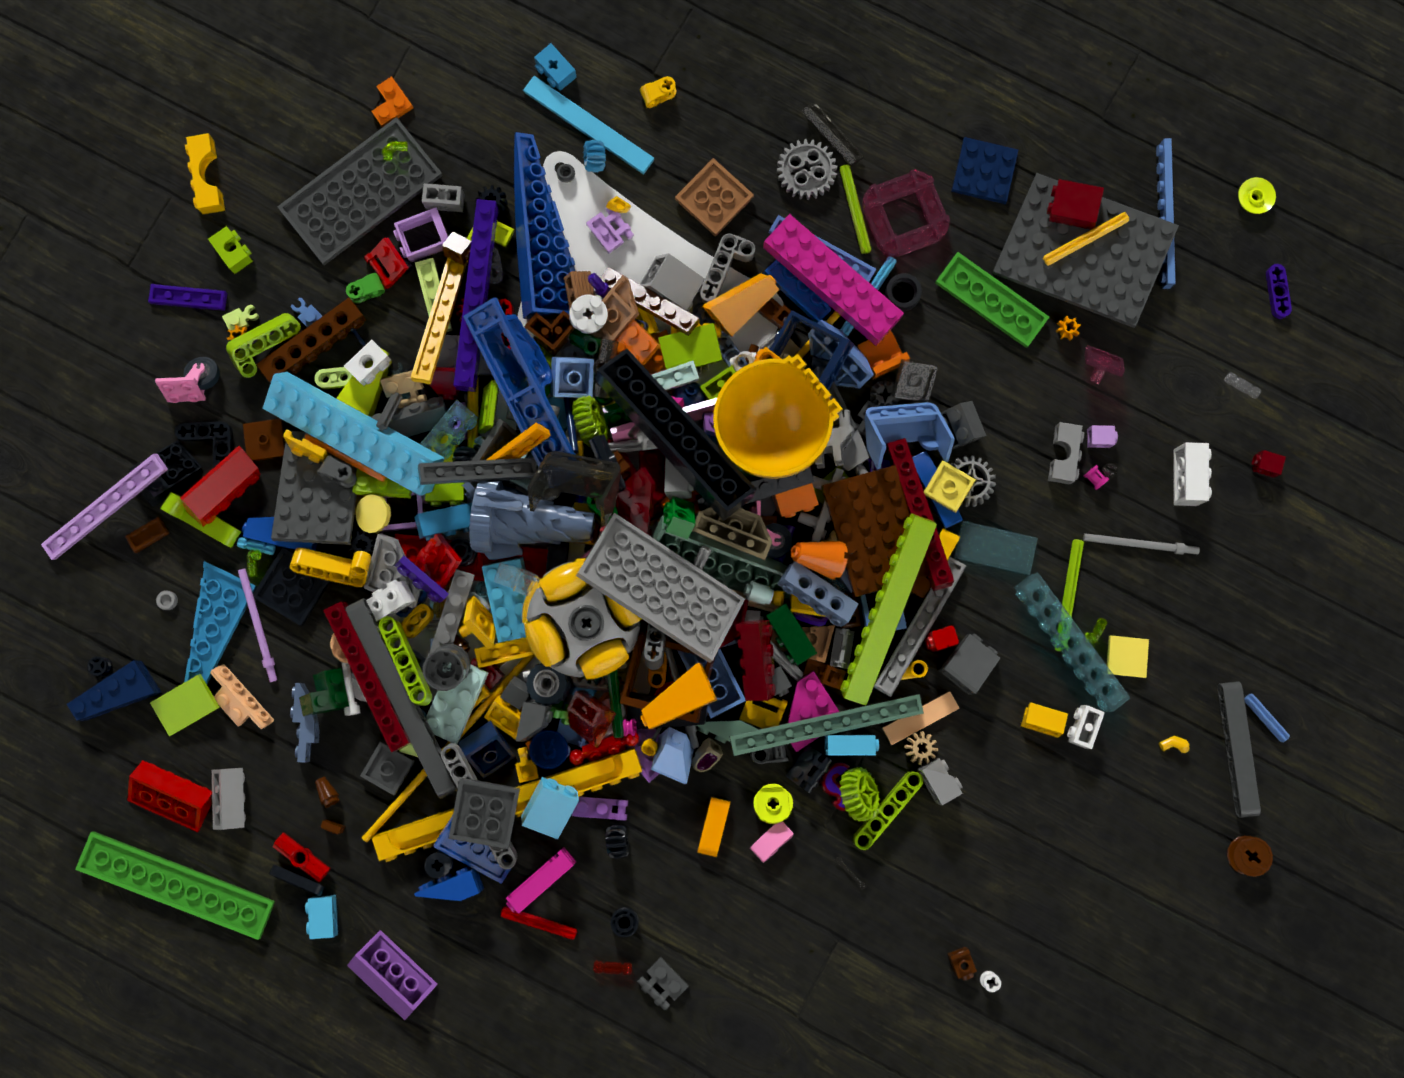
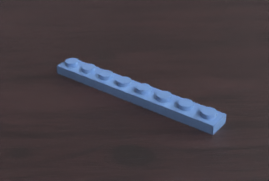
M1164 138L1156 148V156L1159 157L1156 170L1157 174H1159L1157 192H1160L1157 207L1160 210L1159 218L1174 223L1172 138ZM1174 238L1163 261L1162 271L1159 276L1162 289H1170L1175 284Z

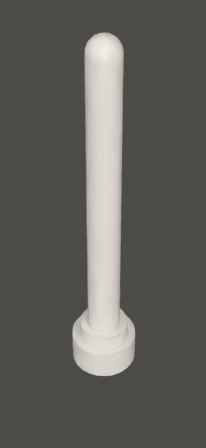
M342 663L344 684L349 706L344 708L345 716L360 714V705H357L354 698L350 665Z

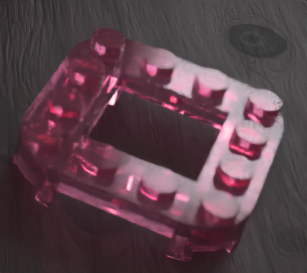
M914 169L910 170L908 174L878 185L875 183L866 191L862 201V209L876 244L886 257L905 255L937 243L946 235L950 217L945 213L931 175L929 176L924 172ZM915 193L928 225L897 236L893 232L883 204Z

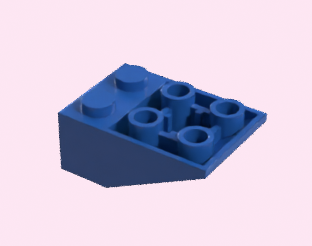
M467 866L456 871L455 876H452L450 873L437 879L438 883L434 884L433 881L419 886V891L414 893L416 897L462 901L479 894L484 890V886L478 871Z

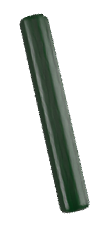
M615 670L607 675L613 736L614 738L624 737L618 671Z

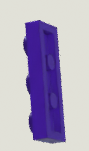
M403 556L395 564L398 572L405 577H409L413 585L418 589H423L432 601L440 604L449 595L448 592L407 557Z

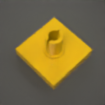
M473 595L467 600L464 625L459 626L458 631L464 638L473 633L488 649L494 645L496 630L493 617Z

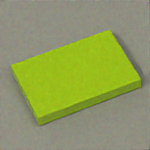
M714 323L696 327L689 336L682 332L658 337L666 370L690 361H694L696 368L723 361Z
M201 674L196 675L150 702L169 736L174 735L220 708Z

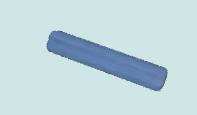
M1248 694L1244 698L1245 703L1280 742H1285L1289 739L1290 735L1254 694Z

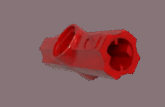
M282 833L272 846L288 858L293 866L301 868L317 882H321L331 869L314 856L310 849L304 848L286 833ZM300 852H302L305 855V861L303 863L298 860V854Z

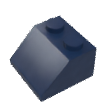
M491 720L458 742L466 759L483 779L516 757L501 732Z

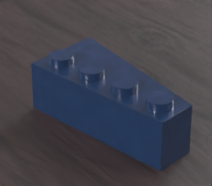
M133 660L66 705L76 721H86L115 709L123 708L129 704L159 695L162 692L144 663Z

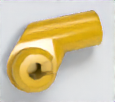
M1172 736L1159 742L1162 751L1175 747L1181 753H1187L1190 749L1189 742L1177 736Z

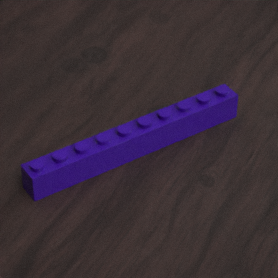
M477 199L453 384L456 390L476 392L481 351L463 316L487 302L499 209L496 201Z

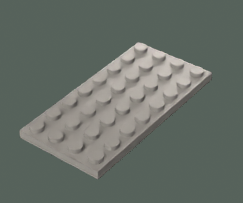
M616 513L610 518L576 574L578 578L709 663L716 656L745 601V598Z

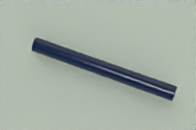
M563 397L569 443L576 455L579 451L574 416L572 414L571 397Z

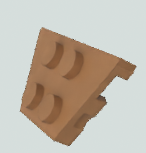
M622 275L602 300L606 305L608 317L605 325L598 332L591 334L597 338L614 342L632 320H635L639 315L629 280L624 275ZM593 312L589 315L588 319H591Z

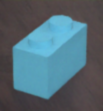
M336 895L308 898V902L305 904V911L309 916V922L306 924V932L309 934V938L321 939L337 936Z

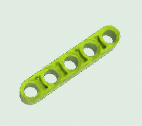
M383 617L379 622V630L407 694L413 703L426 706L432 700V693L425 681L402 625L392 617ZM393 622V628L387 631L388 624ZM400 639L401 645L395 648V642ZM405 657H408V663L405 666H403V659ZM416 674L415 682L410 683V677ZM423 691L424 698L418 701V694Z
M910 771L901 778L880 803L879 813L876 814V817L865 821L854 834L853 843L856 847L866 850L873 845L923 784L921 774ZM911 775H916L918 779L917 784L911 786L908 781ZM899 790L905 792V798L901 801H898L896 798V793ZM886 805H891L893 812L886 816L883 813V808ZM873 820L880 822L878 830L874 831L871 829L870 825ZM861 835H866L867 843L863 846L859 845L858 838Z

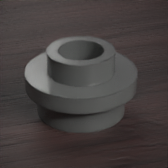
M562 164L558 167L557 177L561 182L568 183L574 179L575 170L573 166ZM569 172V175L563 176V173Z

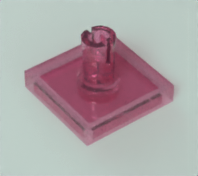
M1087 345L1085 363L1095 367L1090 377L1092 382L1100 384L1106 371L1120 377L1123 376L1125 371L1123 358Z

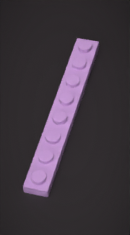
M152 454L44 541L41 545L51 560L60 557L165 473L168 468L159 455Z

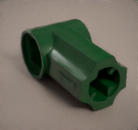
M577 328L570 333V343L584 350L586 354L602 356L607 353L608 343L606 340L591 334L582 333Z

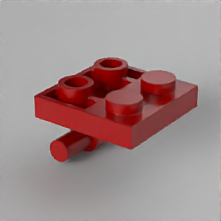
M435 534L428 541L427 545L420 550L416 557L415 565L419 569L422 567L426 574L444 589L462 560L442 534Z

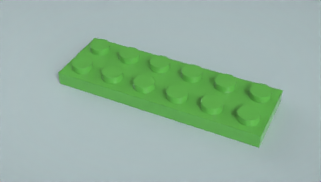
M959 252L956 253L935 282V284L1025 348L1030 345L1049 319V316Z

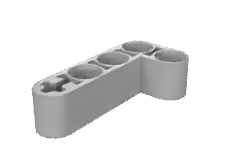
M725 234L722 237L700 291L701 302L707 303L719 296L733 258L742 262H750L754 258L755 245L753 242L733 234ZM726 242H732L734 246L731 248H727L724 244ZM748 248L751 250V253L744 254L742 250ZM719 259H725L727 263L724 265H720L717 261ZM716 275L720 277V280L713 282L710 278ZM710 288H712V296L706 298V295H708Z

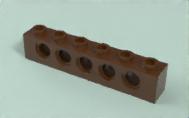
M347 298L256 365L270 383L273 375L276 373L289 372L290 374H296L301 371L302 366L306 363L315 361L318 357L317 355L321 352L330 350L335 342L345 339L352 328H360L366 319L353 301ZM342 318H348L345 324L340 325ZM327 329H332V333L330 335H324ZM312 340H317L315 346L309 347V343ZM297 351H301L300 357L294 358V354ZM285 362V367L279 370V364Z

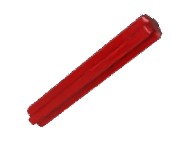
M504 906L501 912V917L565 938L573 940L577 934V929L522 911L518 914L517 911L513 912L507 906Z

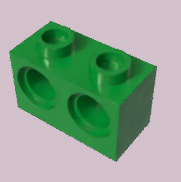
M672 496L670 502H666L663 509L666 532L688 539L696 524L694 503Z

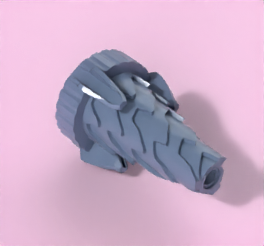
M479 481L474 492L470 515L469 537L471 548L475 552L484 553L489 560H497L522 555L523 549L518 545L521 543L535 544L542 542L560 544L561 542L591 541L594 536L595 513L576 511L568 506L553 505L554 502L536 500L535 497L527 496L515 488L504 486L502 481Z

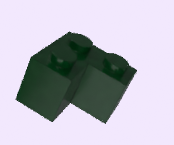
M342 669L325 670L313 675L316 692L299 697L303 716L337 711L348 707L349 703Z

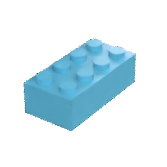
M523 557L485 564L482 566L498 643L525 638L522 609L530 587Z

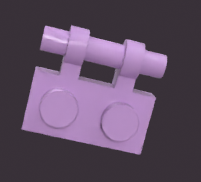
M607 208L606 211L609 215L606 218L600 212L586 222V225L608 254H610L624 243L621 238L622 235H625L629 240L634 234L628 223L625 224L621 219L619 212ZM615 222L619 229L615 231L610 223Z

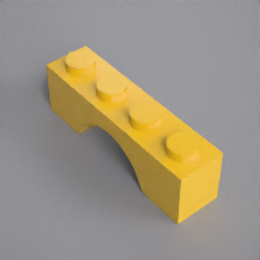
M209 133L186 137L187 144H185V150L190 159L188 169L192 173L193 180H190L192 190L195 191V197L193 198L195 208L203 215L225 211L223 193L217 186L209 185L205 180L207 166L217 158L214 139Z

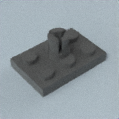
M498 418L486 438L478 436L475 439L474 443L476 444L473 447L478 452L471 461L488 459L520 434Z

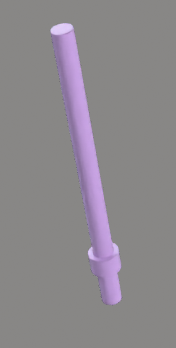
M246 568L238 570L262 653V664L266 668L269 681L273 682L277 680L273 666L275 665L274 658H271Z

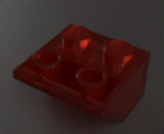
M578 691L575 692L567 707L570 728L594 747L598 748L616 713L591 694Z

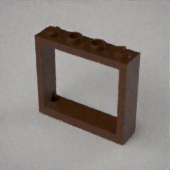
M644 632L643 635L639 634L634 646L620 700L621 704L640 709L645 708L650 702L632 698L631 694L646 642L647 632ZM666 637V648L697 655L683 645L673 643L674 639ZM653 638V639H652V641H659V640H660V639H656V638ZM715 657L711 663L706 662L705 672L709 680ZM702 707L694 710V713H687L678 717V719L699 723Z

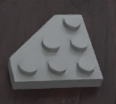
M380 533L376 538L364 589L372 592L381 588L384 590L387 588L386 584L393 580L398 582L406 580L416 600L408 605V607L415 608L421 589L415 587L409 577L401 575L395 566L405 556L398 539Z

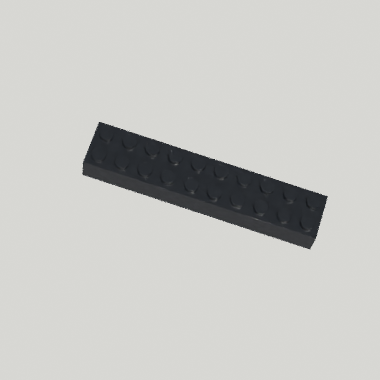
M625 349L597 369L596 382L723 521L753 499L757 490L755 486L628 349Z

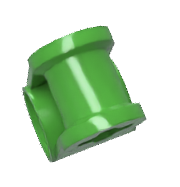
M377 273L369 274L362 279L348 284L346 287V294L355 304L378 297L385 292ZM357 290L358 295L355 296L354 291Z

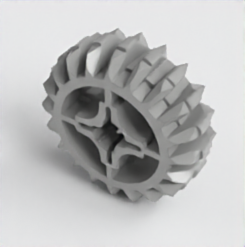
M964 456L962 461L957 458L955 460L956 464H950L957 469L968 467L966 474L976 479L964 499L965 507L970 505V501L973 507L977 506V502L983 504V498L988 500L990 498L988 493L992 494L994 492L990 487H994L996 483L990 480L994 479L995 475H989L993 468L988 470L985 468L988 462H985L983 465L980 464L982 458H978L975 462L974 456H971L969 461L967 456ZM975 469L981 473L983 478L976 476ZM984 486L980 494L971 496L974 487Z

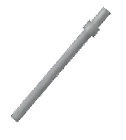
M1086 533L1083 535V541L1172 551L1174 554L1181 555L1184 553L1198 555L1200 552L1199 547L1186 546L1184 543L1176 542L1175 544Z

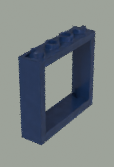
M791 310L787 319L784 318V325L781 330L776 333L774 343L768 349L780 357L799 322L838 342L839 344L819 379L829 391L854 344L845 337Z

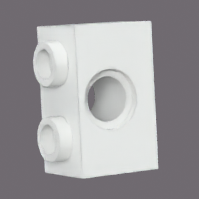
M371 340L344 367L365 386L374 381L375 375L380 370L384 371L389 366L391 359ZM373 361V365L370 368H365L366 362Z

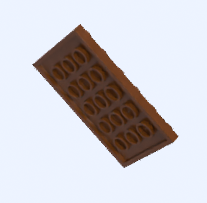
M896 465L821 486L837 541L844 542L848 549V553L844 552V558L847 559L846 572L854 597L882 589L884 584L882 583L883 576L890 569V558L897 551V540L904 533L905 528L903 526L906 518L910 517V511L902 490ZM924 559L915 580L928 576Z

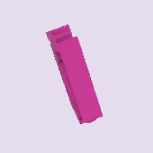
M563 847L506 897L508 901L506 903L511 911H517L519 914L574 866L577 861Z

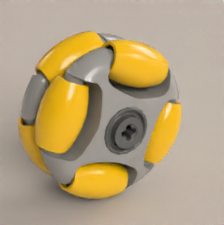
M576 558L574 562L561 564L544 574L543 578H537L534 581L523 603L522 623H524L526 639L533 654L545 667L549 666L562 674L572 677L585 676L586 680L614 672L629 659L628 653L633 650L637 642L641 627L640 620L642 619L608 596H603V593L578 578L576 574L586 558Z

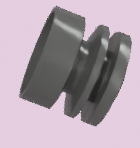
M446 644L437 648L425 659L423 664L425 681L432 688L439 691L454 689L468 676L471 669L468 653L463 648L454 644ZM448 662L451 663L450 669L447 668Z

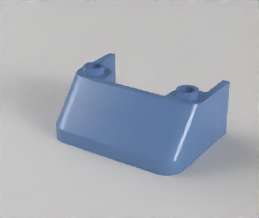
M925 402L871 407L866 410V445L876 469L881 468L883 455L886 452V444L906 438L907 442L919 441L920 445L926 450H939L945 462L949 461L955 438L936 405Z

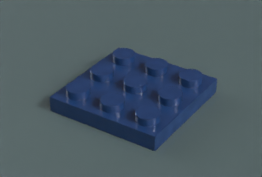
M964 137L951 192L1006 204L1018 149Z

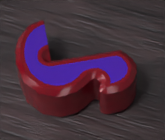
M835 762L828 767L829 771L827 774L824 773L821 777L820 784L823 791L828 795L836 797V800L832 801V805L840 811H845V805L842 804L843 800L840 797L841 791L839 788L841 785L837 782L836 778L850 766L844 762Z

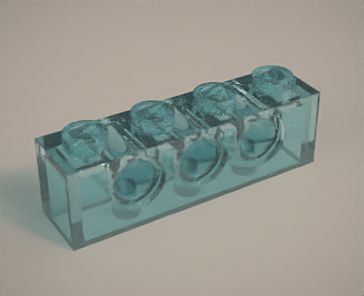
M456 400L420 445L431 451L435 450L437 454L446 460L451 456L452 449L456 444L459 445L464 440L466 432L475 427L477 424L476 420L479 417ZM456 421H461L460 426L457 429H454V423ZM448 435V441L442 444V437Z

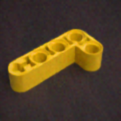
M296 548L289 567L293 572L349 586L363 587L366 583L371 555L364 551H357L354 553L353 560L306 548Z

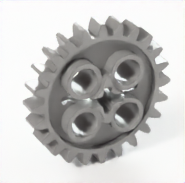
M806 139L804 144L797 140L796 146L791 143L790 150L785 148L784 154H780L779 159L781 161L777 162V166L780 167L777 168V173L780 174L778 181L784 180L781 183V187L787 186L786 193L792 190V197L799 194L800 199L803 198V195H806L807 200H809L810 195L817 199L818 192L823 196L824 189L830 190L829 184H834L832 178H836L837 175L834 172L837 170V166L833 165L836 162V158L830 159L833 152L826 153L828 147L826 146L822 149L821 142L816 146L814 145V140L810 144H808ZM815 156L817 160L811 161L808 157ZM797 161L800 165L793 166L791 162ZM821 173L823 177L817 178L814 174ZM803 178L806 182L801 184L797 182V179Z

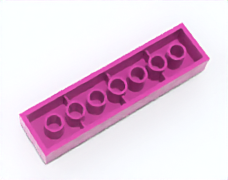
M789 214L764 241L763 248L875 346L879 344L903 316L904 313L792 215Z

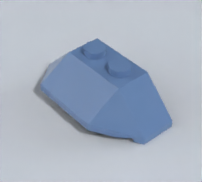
M823 320L817 323L848 339L841 330ZM812 329L808 333L810 354L830 361L839 343ZM855 345L834 380L836 386L861 388L874 375L867 358Z

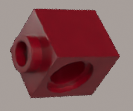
M1263 450L1254 455L1252 471L1275 478L1282 474L1286 457Z

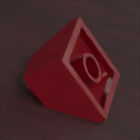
M436 367L432 382L428 385L439 397L442 396L444 401L459 399L460 390H456L453 385L455 368Z

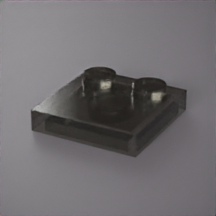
M901 359L892 396L894 398L929 402L938 366Z

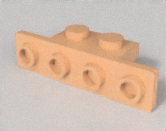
M225 664L211 670L210 674L222 686L214 698L238 727L244 724L249 717L260 729L273 723L274 719Z

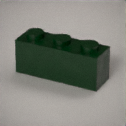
M787 604L766 615V619L769 620L772 629L777 635L775 640L780 648L784 647L788 652L786 657L791 665L795 664L798 666L817 654Z

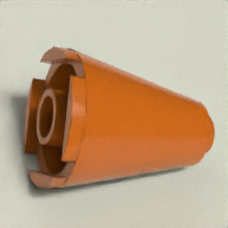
M841 541L798 542L791 549V557L793 561L829 579L836 580L835 578H840L846 568L847 559L844 558V552L848 553L846 544Z

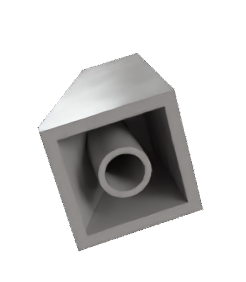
M668 253L655 257L640 285L687 311L693 306V299L696 294L700 293L705 278Z

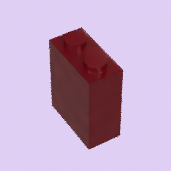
M1059 179L1057 186L1053 185L1051 197H1054L1053 203L1049 202L1047 214H1050L1049 221L1092 230L1096 225L1104 188Z

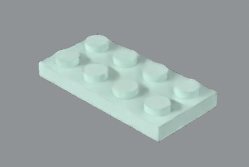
M471 664L468 676L454 689L437 691L426 716V720L434 735L451 743L458 744L489 672Z

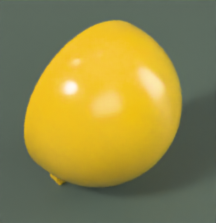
M799 354L793 358L789 355L784 360L764 359L750 363L736 371L725 382L718 394L713 415L718 443L732 463L751 475L768 479H780L796 475L810 467L825 450L832 434L833 422L839 418L838 413L843 410L834 398L830 400L832 395L810 368L804 369L807 364Z

